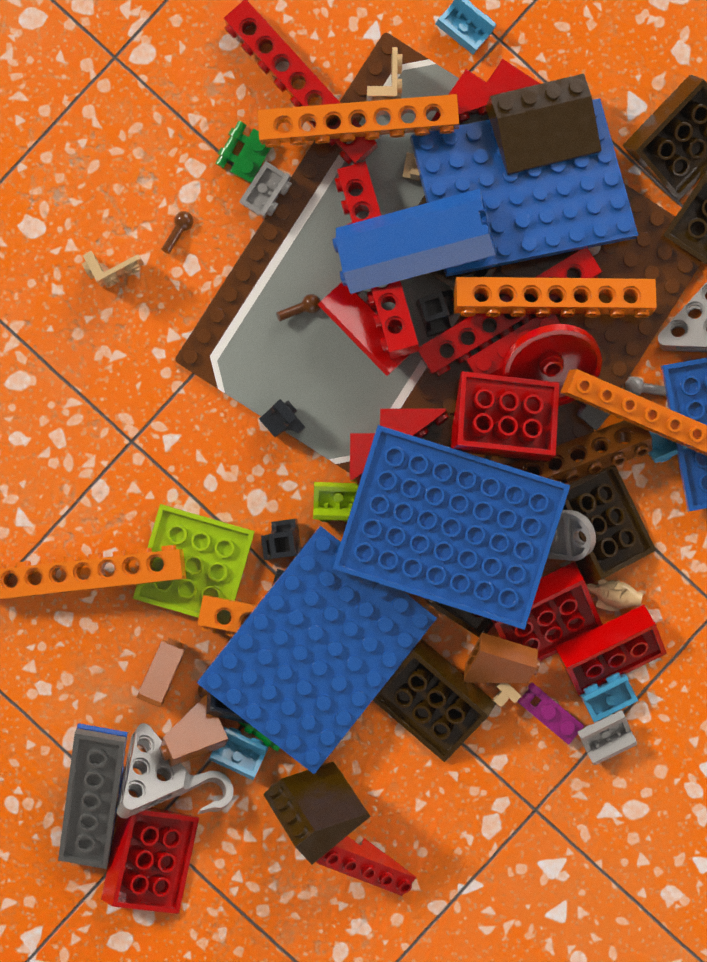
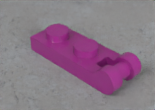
M531 682L527 686L528 690L517 702L569 745L578 735V731L583 729L584 725ZM535 696H538L541 700L534 707L530 702Z

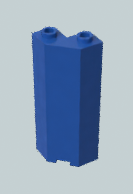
M480 189L336 228V238L332 239L336 253H339L342 266L340 278L343 286H348L350 294L496 255L494 240L488 224L487 210Z

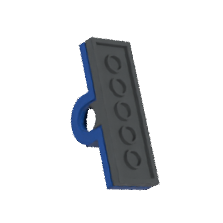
M78 723L74 734L58 861L107 869L112 848L117 805L125 770L123 763L128 732Z

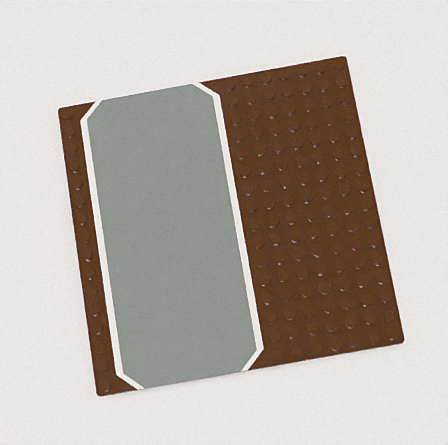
M384 33L343 95L340 103L365 102L367 86H391L392 47H397L398 54H402L401 74H397V79H402L401 99L448 95L459 78L394 36ZM430 111L426 116L427 119L431 121L437 111ZM405 113L402 116V121L404 123H412L416 117L412 113ZM479 113L471 115L469 120L459 123V125L489 120L488 114L479 116ZM380 115L377 118V123L379 125H387L391 118L388 115ZM363 117L355 118L361 126L366 122ZM331 119L327 125H335L338 119ZM415 132L405 133V136L400 138H391L390 134L380 135L379 139H374L377 142L378 148L362 161H366L381 215L418 206L425 195L421 181L402 178L406 153L414 154L410 137ZM314 141L290 178L289 182L292 185L284 196L282 194L279 195L276 203H278L276 210L271 216L267 214L177 354L175 360L184 368L260 416L265 414L279 399L284 403L288 400L297 410L295 413L296 417L306 428L299 434L292 430H286L285 432L349 473L350 433H375L377 426L380 425V409H447L449 418L439 426L435 423L428 428L429 433L422 439L451 448L452 426L460 375L462 371L471 372L465 361L459 363L456 360L449 364L451 369L444 374L438 376L437 373L431 375L418 352H415L386 376L321 308L316 313L303 312L283 321H279L276 312L301 303L306 295L315 294L322 300L342 282L340 278V271H342L339 253H336L332 239L336 238V228L351 223L349 214L344 215L341 201L345 200L343 192L338 193L334 179L338 178L337 169L353 165V163L351 162L348 165L340 157L339 153L341 150L335 144L330 146L328 143L317 144ZM353 141L343 142V143H345V144H350V143H352ZM626 184L624 185L638 236L631 240L601 245L600 251L593 256L602 271L597 277L611 279H655L657 308L647 318H636L634 315L612 318L607 314H600L599 317L595 318L585 317V314H575L574 317L566 318L561 317L560 314H555L561 324L577 326L593 336L602 355V368L598 378L620 388L625 384L702 263L701 260L663 235L675 216ZM354 189L350 192L352 196H359L362 193L360 189ZM361 211L356 216L364 219L369 213ZM580 250L498 266L491 277L535 278ZM569 269L567 271L568 278H580V274L576 269ZM429 273L400 281L419 347L443 332L427 337L415 302L419 298L450 289L454 296L453 288ZM367 289V290H363V291L367 294V292H369V291H371V290H370V289ZM479 294L476 300L485 302L486 297L483 294ZM500 294L499 297L501 298L506 294ZM528 294L525 296L528 302H536L533 295ZM574 295L577 302H585V298L582 295ZM599 295V299L603 303H610V299L606 295ZM624 295L626 302L635 303L632 296ZM560 298L557 299L555 303L561 302ZM386 302L382 308L389 311L395 307V304ZM461 313L449 316L451 327L468 317L461 316ZM504 314V317L509 320L516 318L512 317L511 314ZM487 319L482 322L484 331L490 333L495 330L496 325L492 320ZM519 322L513 326V329L516 330L523 324ZM464 332L461 335L463 344L471 345L474 343L475 338L472 333ZM499 334L491 340L494 343L502 337ZM450 345L440 347L439 351L442 357L450 358L453 355V348ZM478 347L470 353L473 356L481 350ZM577 400L558 406L556 446L595 431L576 415L580 404L576 402ZM472 454L504 465L520 460L518 458L503 457L499 459L498 456Z

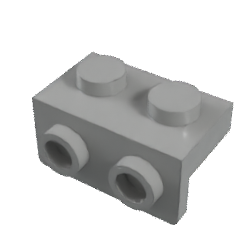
M265 161L239 203L263 219L267 214L271 216L278 206V203L275 201L279 195L282 194L284 196L292 185L289 182L291 176Z
M622 710L578 731L584 749L593 765H597L637 745V741Z

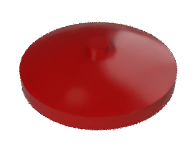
M568 324L546 325L526 333L510 347L503 361L502 374L507 377L559 382L558 406L576 400L560 393L569 370L578 369L598 378L602 368V355L596 340L584 329Z

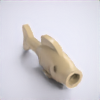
M602 579L598 581L597 585L592 583L586 585L589 593H593L599 598L596 607L617 611L622 608L639 607L641 605L643 593L637 592L633 587L619 580L607 581Z

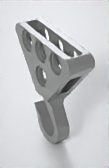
M707 282L659 333L658 342L662 350L707 352V299L705 298ZM691 310H700L702 314L699 318L692 319L688 316ZM677 327H681L685 330V333L681 337H675L671 334L672 331Z
M142 723L137 727L130 739L117 805V814L121 818H128L175 796H181L207 782L219 785L223 792V798L201 808L198 814L218 812L228 805L234 791L230 779L225 774L218 771H208L193 776L187 772L181 763L170 767L168 760L164 761L161 756L159 747H161L162 740L146 723ZM137 746L144 747L146 752L140 751ZM133 768L139 769L142 775L136 774ZM157 774L162 775L165 778V781H161L157 777ZM129 791H134L138 798L132 797Z

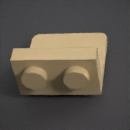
M392 47L391 86H367L366 101L401 99L402 79H397V74H401L402 54H398L397 47Z
M90 251L83 255L85 262L82 263V266L90 279L95 278L101 287L106 285L108 288L120 281L119 277L127 273L128 276L139 272L141 270L140 266L144 262L138 254L104 272L96 256Z

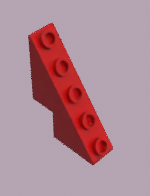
M502 59L487 82L465 69L448 95L457 94L459 123L469 120L471 115L479 113V116L486 115L485 107L490 96L540 83ZM436 112L431 121H437L441 116L440 113Z
M380 409V426L422 439L429 433L428 428L435 423L437 426L441 425L449 416L447 415V409ZM350 433V481L356 482L358 485L375 433Z
M346 836L316 861L319 865L400 896L411 890L412 883L417 878L365 838L358 844Z

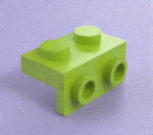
M314 482L313 519L322 522H330L332 520L347 522L359 485L357 483Z

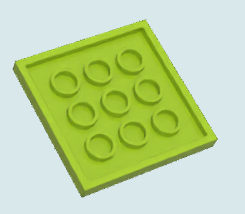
M160 504L147 548H152V552L162 551L161 546L176 545V549H183L186 579L137 584L133 599L198 618L203 594L235 601L255 531ZM157 557L153 561V568L156 571L162 570L164 562L160 557ZM221 610L218 612L217 620L220 623L226 624L229 622L231 617L229 611Z

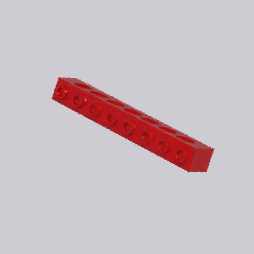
M243 0L224 17V21L227 24L224 27L233 39L238 37L243 42L241 47L250 57L253 54L259 60L257 65L266 75L270 72L276 78L273 81L281 92L286 90L292 96L289 100L295 107L309 106V101L314 97L322 100L321 105L340 104L338 99L248 0ZM254 26L256 27V32L250 36L245 35V28ZM264 44H271L273 46L271 52L267 54L261 53L260 48ZM285 61L289 63L286 71L280 72L276 69L280 62ZM298 79L306 82L305 86L300 90L292 87L293 83ZM354 118L352 121V125L355 127H362L359 124V122ZM338 120V122L335 125H327V127L330 129H337L340 126L341 122L340 120ZM309 121V123L315 128L316 123L314 121ZM365 136L355 137V140L350 144L340 141V138L330 139L328 143L330 146L335 144L341 150L339 155L348 165L351 162L353 164L361 163L378 148L375 140H366Z
M366 161L337 169L338 178L334 180L338 193L343 192L345 200L341 201L344 215L349 214L351 223L347 225L381 216ZM354 189L362 191L359 196H352L350 194ZM361 211L369 213L364 219L356 216ZM397 281L389 283L385 287L371 288V291L367 292L370 307H376L377 314L373 315L377 330L382 328L384 337L380 338L383 352H388L390 359L418 352L419 344L401 282ZM386 302L395 304V307L389 311L382 308ZM393 325H399L402 330L397 334H393L389 331V328Z
M586 248L581 249L535 278H568L567 271L569 269H576L580 274V278H598L597 275L602 271L589 249ZM507 294L500 298L503 302L511 301L510 296ZM551 294L549 298L552 302H555L559 299V296ZM476 313L475 316L466 318L420 346L418 354L430 374L437 373L440 376L451 369L449 364L456 360L459 363L464 362L472 356L470 352L478 347L480 350L485 349L493 344L491 339L500 334L503 338L514 331V325L519 322L524 325L536 317L534 314H526L523 317L509 320L504 317V314L497 317H488L486 313ZM490 319L495 323L496 328L493 332L489 333L483 330L482 322L484 320ZM464 332L472 333L475 338L474 343L471 345L463 344L461 335ZM450 345L453 348V355L450 358L442 357L439 351L441 346Z

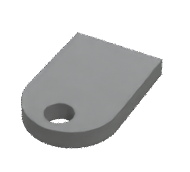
M562 510L547 558L577 561L589 555L596 543L595 530L589 519L577 511ZM579 531L585 534L586 542L579 538Z

